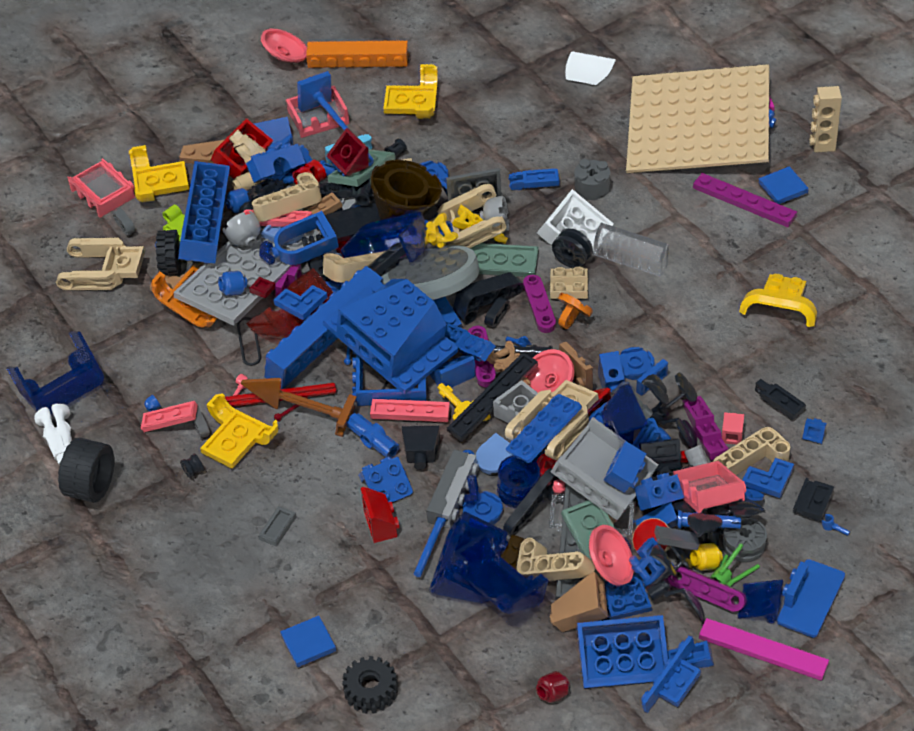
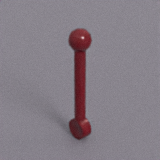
M295 404L281 414H275L274 420H277V422L281 421L283 416L301 405Z

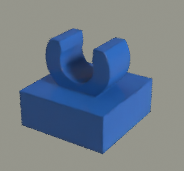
M807 418L802 439L822 444L827 423L822 422L820 419L814 418L813 420Z

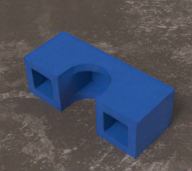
M291 143L281 146L280 150L276 151V148L266 151L265 155L261 156V153L255 154L246 163L252 180L255 183L276 174L273 167L274 162L278 163L285 173L301 167L305 164V160L299 145L291 146Z

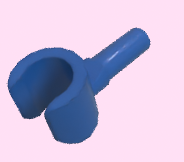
M507 336L505 339L506 341L518 344L520 347L532 345L526 336H522L519 339Z
M831 514L825 515L826 521L822 520L824 530L830 531L834 529L847 536L849 535V530L834 523V517Z

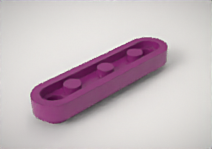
M528 275L523 280L524 291L536 326L540 332L550 333L556 328V319L543 282L537 275Z
M473 326L468 330L472 335L488 341L487 332L484 327ZM475 360V375L480 386L488 387L496 379L494 365L487 360L485 362Z
M683 566L676 570V574L678 572L681 573V580L677 579L676 575H671L667 578L670 585L678 589H689L695 596L727 610L736 612L742 610L746 605V596L742 591ZM735 596L739 598L738 604L733 602Z

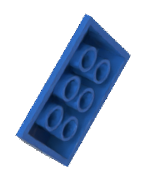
M663 615L577 623V639L584 688L654 682L656 676L662 674L665 670L668 655Z

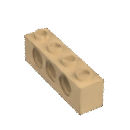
M839 86L817 87V95L813 97L815 108L812 109V118L814 121L811 122L812 135H809L810 145H813L814 152L836 150L842 100Z

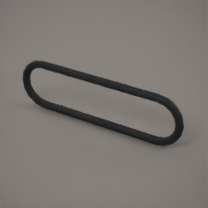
M243 317L237 322L242 360L246 365L253 366L261 360L256 324L254 319ZM243 320H250L253 323L258 352V360L253 363L245 360L240 331V322Z

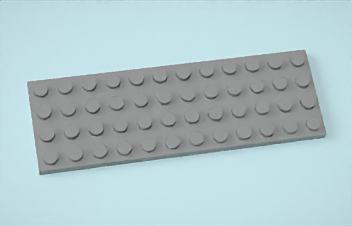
M323 180V181H321L319 184L330 183V182H328V181H326V180ZM292 183V184H290L289 186H287L286 188L295 186L296 184H295V183ZM353 197L339 199L343 210L359 205ZM260 226V233L254 244L250 246H237L228 241L217 252L216 263H205L174 291V298L234 326L262 299V297L250 293L249 287L259 277L275 282L276 285L278 280L292 265L283 263L278 257H274L271 248L275 247V244L261 236V231L266 226ZM317 228L304 233L303 236L307 238L308 243H310L309 236H314L315 242H317L316 235L320 234L321 238H323ZM302 238L295 243L282 245L281 248L287 251L303 248ZM240 271L247 278V288L244 289L241 295L227 296L219 290L218 279L224 272Z

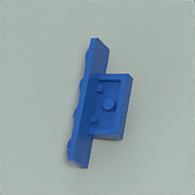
M688 636L685 641L683 640L679 644L677 653L674 657L669 658L665 670L662 674L656 676L653 687L650 691L644 693L641 699L644 712L648 713L659 697L678 707L701 675L699 668L685 661L695 647L693 637Z

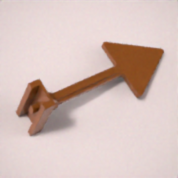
M281 378L246 379L241 381V385L275 409H278L280 399L331 415V417L338 419L335 435L343 437L347 428V421L355 409L354 403L357 396L350 394L344 407L340 408L281 391Z

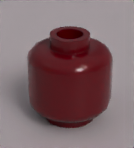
M553 671L539 678L536 686L537 694L540 699L548 703L556 702L567 696L569 681L560 672Z

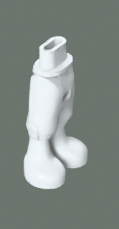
M54 404L51 409L56 419L57 427H54L50 410L47 407L41 408L35 414L34 419L37 425L45 427L43 437L47 440L53 457L60 466L63 453L72 441L71 427L65 422L69 418L71 411L65 404Z

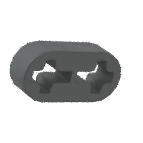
M122 208L112 211L115 222L126 236L136 232L133 222Z
M197 406L196 418L192 422L200 439L210 436V432L200 408Z

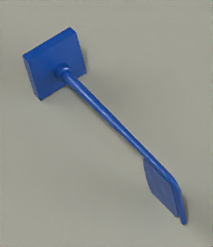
M328 71L297 82L298 109L301 112L322 105L344 131L348 128L328 103L331 102V74ZM369 154L370 167L373 164L374 160L372 156ZM329 159V161H330V162L333 164V166L338 170V172H342V171Z

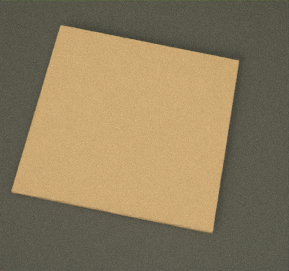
M769 64L633 76L627 173L769 162Z

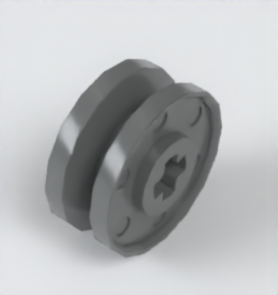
M741 517V522H736L741 523V529L724 528L722 544L728 556L732 555L739 544H743L742 549L734 560L751 562L764 554L767 531L764 525L757 519Z

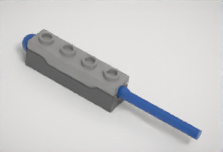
M453 450L426 510L428 523L435 525L414 571L416 577H421L442 527L451 529L453 522L457 521L459 508L463 506L466 500L467 490L470 491L472 487V478L474 475H477L479 464H477L476 455L471 450H464L463 452Z

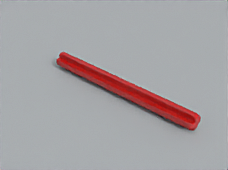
M335 383L281 389V391L301 397L335 394L336 385ZM254 393L225 397L232 407L267 403Z

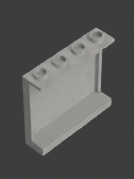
M592 417L585 429L564 455L557 460L550 472L616 520L620 518L636 496L634 487H629L623 493L603 481L617 450L625 440ZM647 456L643 460L646 462L644 468L636 475L638 481L635 486L641 485V480L650 478L658 467V464Z

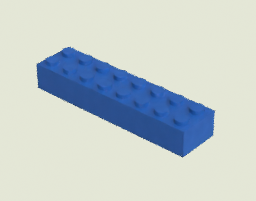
M194 162L178 259L216 263L230 166Z
M367 266L362 270L356 271L350 281L344 282L338 292H333L327 302L320 304L315 313L310 314L304 320V323L296 326L287 338L284 337L274 350L271 349L266 354L264 377L266 379L281 378V389H284L338 339L323 326V320L378 279L382 283L383 278Z

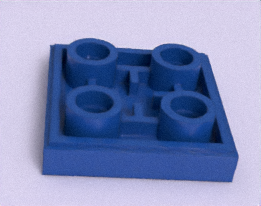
M790 166L759 178L758 182L777 204L804 195L809 190Z
M639 574L633 575L632 579L622 586L613 585L608 581L604 582L606 605L611 620L652 611L650 600Z
M320 616L280 631L281 637L297 667L336 651V647Z

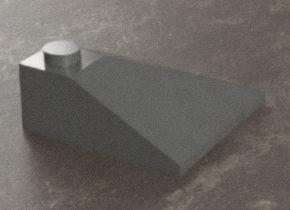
M500 168L447 177L448 201L484 184L492 185L496 197L501 196ZM484 192L482 195L487 196L491 192ZM483 206L471 212L479 214L480 211H483Z

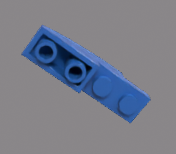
M447 323L445 336L459 347L458 352L466 356L473 355L474 359L478 362H485L496 347L490 341L472 335L463 328Z

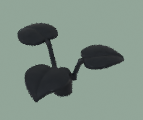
M677 373L675 380L683 392L669 402L668 395L666 394L667 388L662 380L655 374L647 376L641 384L649 388L660 401L651 409L653 414L649 418H654L657 425L660 423L665 425L676 422V426L689 448L696 447L698 443L697 435L686 420L682 421L680 418L667 419L669 416L667 408L685 395L690 402L697 400V392L693 385L688 382L682 373Z
M683 499L672 502L673 508L677 512L682 510L684 513H693L687 517V522L699 537L703 535V544L713 543L717 547L719 546L720 534H723L724 529L719 528L722 525L720 517L709 514L705 515L703 511L702 513H695L696 511ZM739 500L729 503V510H727L725 516L733 514L736 517H748L764 513L765 509L752 501Z
M658 544L655 545L649 556L657 559L666 570L659 578L645 587L648 594L655 601L663 595L667 598L673 594L683 593L697 611L701 619V625H703L705 622L704 609L695 595L685 588L669 591L671 585L667 578L671 575L675 576L676 570L683 563L687 569L691 570L693 565L690 558L682 548L671 546L680 559L679 563L673 567L670 558L663 548Z

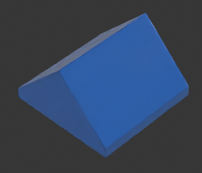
M288 117L254 124L273 139L272 144L292 135Z
M460 356L446 362L432 372L430 376L437 386L441 383L445 386L449 385L451 388L476 377L474 356Z

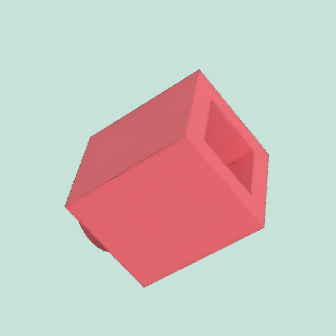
M724 412L722 439L725 444L737 445L742 441L744 414Z

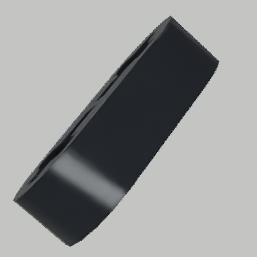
M503 297L497 298L485 316V325L493 328L498 325L508 311L510 304L508 299Z

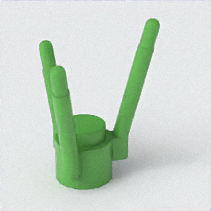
M739 544L730 557L727 554L724 556L719 567L710 578L731 587L737 581L760 568V565L757 564L731 579L732 573L728 567L743 547V544Z

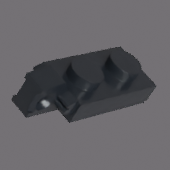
M762 379L755 383V391L760 394L759 396L790 419L794 420L806 409L804 402L778 384L769 385Z

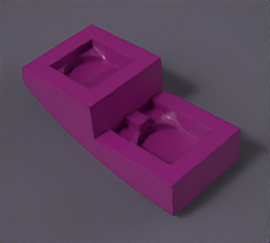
M301 264L292 265L275 285L276 297L285 289L289 290L290 287L297 289L302 278Z

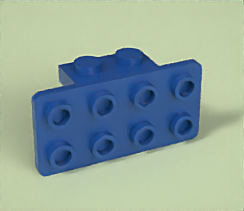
M557 394L524 427L520 434L506 447V451L530 463L582 409V405L566 396Z
M807 559L805 563L800 562L798 568L792 570L790 584H786L783 589L782 596H785L784 606L777 618V623L807 636L817 637L842 585L845 573Z

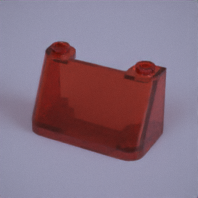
M314 268L294 280L287 288L301 296L308 288L314 285L327 292L328 298L323 303L327 302L333 293ZM269 307L261 314L250 319L246 324L256 334L283 339L284 337L287 338L296 326L304 323V320L283 309L272 311Z

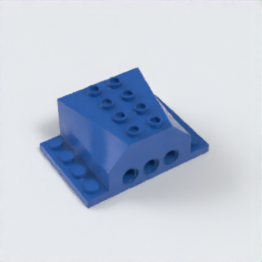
M377 279L323 320V326L404 395L455 355L459 349L458 346L445 336L447 324L435 302L408 279H391L385 285Z

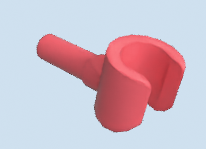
M240 374L236 378L238 387L233 396L239 395L243 388L246 389V387L241 385L242 380L248 379L245 375Z

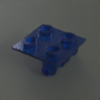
M783 579L745 583L742 592L746 596V605L742 610H739L737 618L764 616L768 623H775L778 618V610L780 609Z

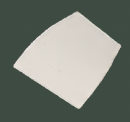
M571 52L566 64V79L597 85L610 73L615 59Z

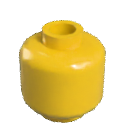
M713 543L699 544L698 550H692L690 553L691 564L699 571L717 569L723 558L722 552Z

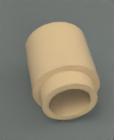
M250 172L238 176L232 181L234 190L244 188L248 191V189H252L251 186L258 183L253 182Z

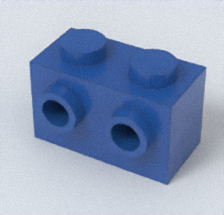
M625 441L617 450L603 481L623 493L629 487L633 488L638 481L637 473H640L646 462L643 460L646 453Z
M669 473L657 476L658 480L653 481L652 477L641 480V485L634 487L640 510L684 498L678 474L669 476Z

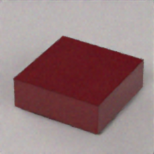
M259 277L249 287L250 293L266 299L276 286L275 282Z

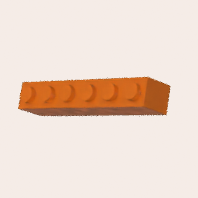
M407 41L308 42L306 51L308 68L407 67L408 43Z

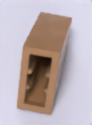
M596 572L589 574L551 604V623L561 632L576 628L577 623L594 622L608 617L604 581Z

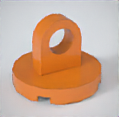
M560 293L557 298L566 305L558 322L559 326L568 329L573 324L578 313L590 317L593 312L592 308L586 305L583 306L578 299L566 293Z

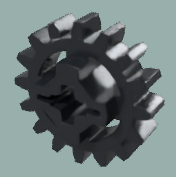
M265 179L251 186L252 189H248L247 194L249 201L252 203L257 198L286 189L283 180Z

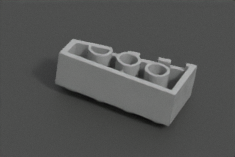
M521 380L493 401L494 416L509 423L538 392Z

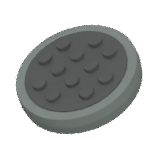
M446 245L442 248L432 247L398 259L395 265L387 268L384 274L381 275L383 278L382 284L385 285L391 279H408L429 298L434 300L455 293L471 284L479 274V264L475 252L468 247L458 245Z

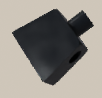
M402 426L407 462L414 463V467L418 470L425 469L426 463L435 462L440 443L439 426Z

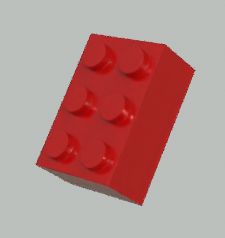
M247 118L214 150L210 159L214 164L230 166L229 176L234 180L236 177L249 171L244 159L239 155L236 147H233L234 143L229 139L234 132L239 130L243 135L246 134L266 151L273 142V139Z

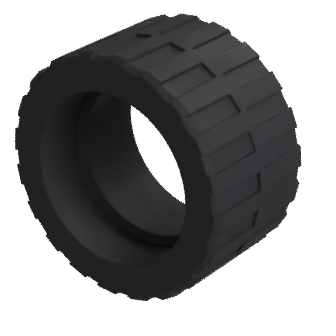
M80 437L72 440L66 447L60 462L58 472L60 492L64 496L93 503L100 501L107 492L114 473L115 456L112 447L106 443Z

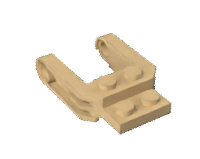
M484 184L442 204L437 211L438 215L445 213L447 215L445 222L450 221L452 223L456 217H459L457 211L460 205L473 211L484 206L485 202L490 198L496 197L494 187L490 184ZM484 192H491L487 196L482 195ZM501 216L483 220L465 230L453 226L454 232L459 237L453 241L446 242V245L472 248L503 233L506 230L504 218ZM500 223L499 226L492 227L494 224ZM431 243L427 244V248L438 247Z
M119 238L71 239L67 246L68 254L73 257H105L102 271L63 272L58 275L56 284L63 290H112L122 283L123 278H138L145 254L144 246L126 247ZM72 246H77L80 250L74 249Z
M565 380L554 392H551V390L540 391L509 422L505 430V437L509 440L515 439L557 394L566 396L579 402L582 405V409L550 441L547 450L545 449L547 457L558 460L588 425L589 417L587 410L599 399L598 393L568 380Z

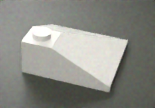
M572 189L538 230L537 234L552 245L562 230L572 228L583 233L591 241L594 250L614 223Z

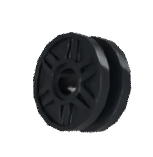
M566 228L553 241L552 251L562 264L575 268L582 267L593 253V246L583 233L572 228Z

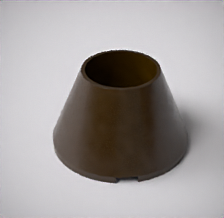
M408 160L385 161L384 165H377L371 173L370 184L380 219L386 225L397 229L408 225H415L440 199L442 185L438 177L426 171L427 168L425 166Z

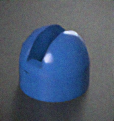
M153 395L145 400L144 405L150 412L161 407Z

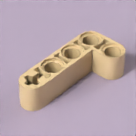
M304 172L297 176L298 185L253 200V210L259 222L319 203L322 197L318 181L311 173Z
M385 251L343 258L334 253L325 254L323 256V274L335 282L343 283L350 281L356 271L362 270L365 266L371 264Z
M765 427L722 453L714 461L721 462L732 473L737 475L764 457H767L772 463L775 458L788 462L790 444L776 430Z
M526 538L521 543L517 562L518 573L532 582L585 578L595 571L592 560L581 552L547 555L546 547L533 538Z

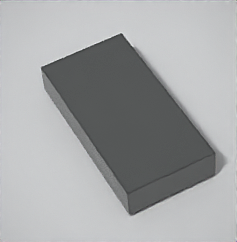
M278 506L258 535L259 540L277 547L296 519V513Z
M656 526L654 533L658 544L698 550L699 541L695 532Z

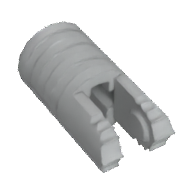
M701 445L684 451L689 465L698 466L708 463Z

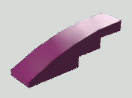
M697 396L695 402H690L688 399L682 400L689 421L709 459L714 460L729 450L722 439L720 429L714 422V415L703 398Z

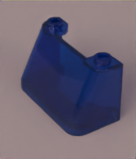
M464 511L447 533L429 592L437 596L483 604L485 601L488 602L493 594L491 585L488 582L496 556L507 547L508 541L506 537L508 532Z
M489 530L453 553V570L495 604L500 611L511 614L535 608L543 602L549 580L542 574L538 575L535 579L532 574L527 578L521 575L500 557L501 549L499 547L495 548L493 544L496 536Z

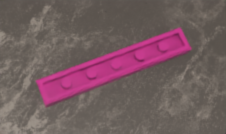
M706 618L699 633V639L821 681L829 664V660L708 618Z

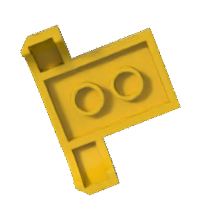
M433 64L420 65V86H386L384 114H416L417 119H430L435 112L438 83L437 67Z
M146 145L132 147L129 150L135 196L141 203L155 201L156 195L189 190L184 161L150 167Z
M770 274L764 289H754L748 292L743 298L739 312L745 315L750 305L759 303L799 311L806 317L807 327L814 326L817 319L815 305L809 299L802 297L807 281L798 277H784L781 274Z
M216 394L207 403V408L212 417L221 426L203 444L200 450L202 454L233 469L255 443L267 445L278 433L277 420H274L273 426H269L233 408L226 401L224 394Z

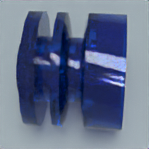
M512 455L500 463L498 467L497 495L506 506L517 508L540 479V468L537 462L532 460L530 463H527Z

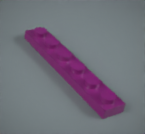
M701 173L693 183V189L785 227H789L797 217V211L704 173Z

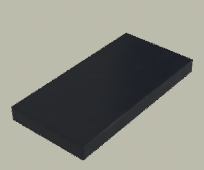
M376 203L325 214L326 219L337 236L338 243L396 229L386 225L380 219Z

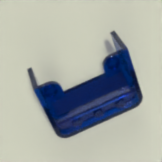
M415 212L368 223L362 226L341 248V252L344 258L383 252L396 242H401L411 263L425 249L423 215L421 212Z
M80 331L69 332L77 348L68 356V364L71 370L43 387L39 388L36 381L32 379L24 380L18 367L9 366L6 368L20 394L36 412L41 408L47 407L52 414V405H67L102 384L104 380L103 372Z
M630 384L621 385L604 406L601 416L604 426L628 443L633 444L634 430L648 427V422Z

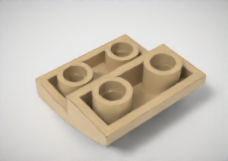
M556 267L551 269L550 299H557L562 292L576 299H588V268L575 267L565 269L563 267Z

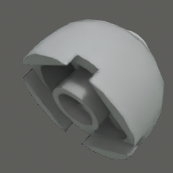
M497 196L490 198L485 202L483 211H480V217L483 220H489L493 217L502 216L506 224L505 231H509V219L507 220V214L509 213L505 197ZM496 223L492 227H497L500 223Z
M249 211L250 214L247 215L242 212L226 223L228 227L226 229L223 228V233L231 243L237 246H250L256 242V238L260 233V223L252 211Z

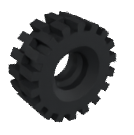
M160 230L157 232L158 272H162L165 275L177 276L181 272V259H178L180 241L177 230Z
M369 656V660L361 657L359 663L356 660L353 661L352 668L348 666L346 673L343 674L342 683L345 699L348 700L350 707L354 705V710L359 711L360 708L362 713L366 714L368 710H371L372 714L376 713V709L383 711L385 710V705L390 707L392 700H395L397 697L398 686L393 666L390 667V663L387 660L383 663L380 657L377 660H374L373 656ZM368 679L378 681V685L373 688H365L362 686V683Z

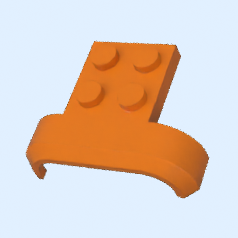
M194 265L173 289L166 283V276L162 272H159L151 282L154 296L198 327H211L218 319L174 298V291L198 270Z

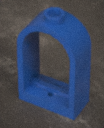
M320 211L282 227L274 237L275 247L271 248L274 257H278L283 263L297 265L339 248L335 232L324 213ZM316 228L319 229L324 239L298 250L287 251L281 248L286 241Z

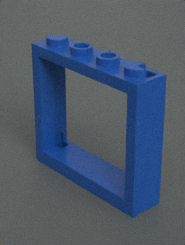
M353 351V355H356V358H353V369H356V372H352L353 384L356 383V387H352L353 396H357V406L372 405V399L427 401L426 378L418 383V388H412L405 395L398 389L363 390V359Z

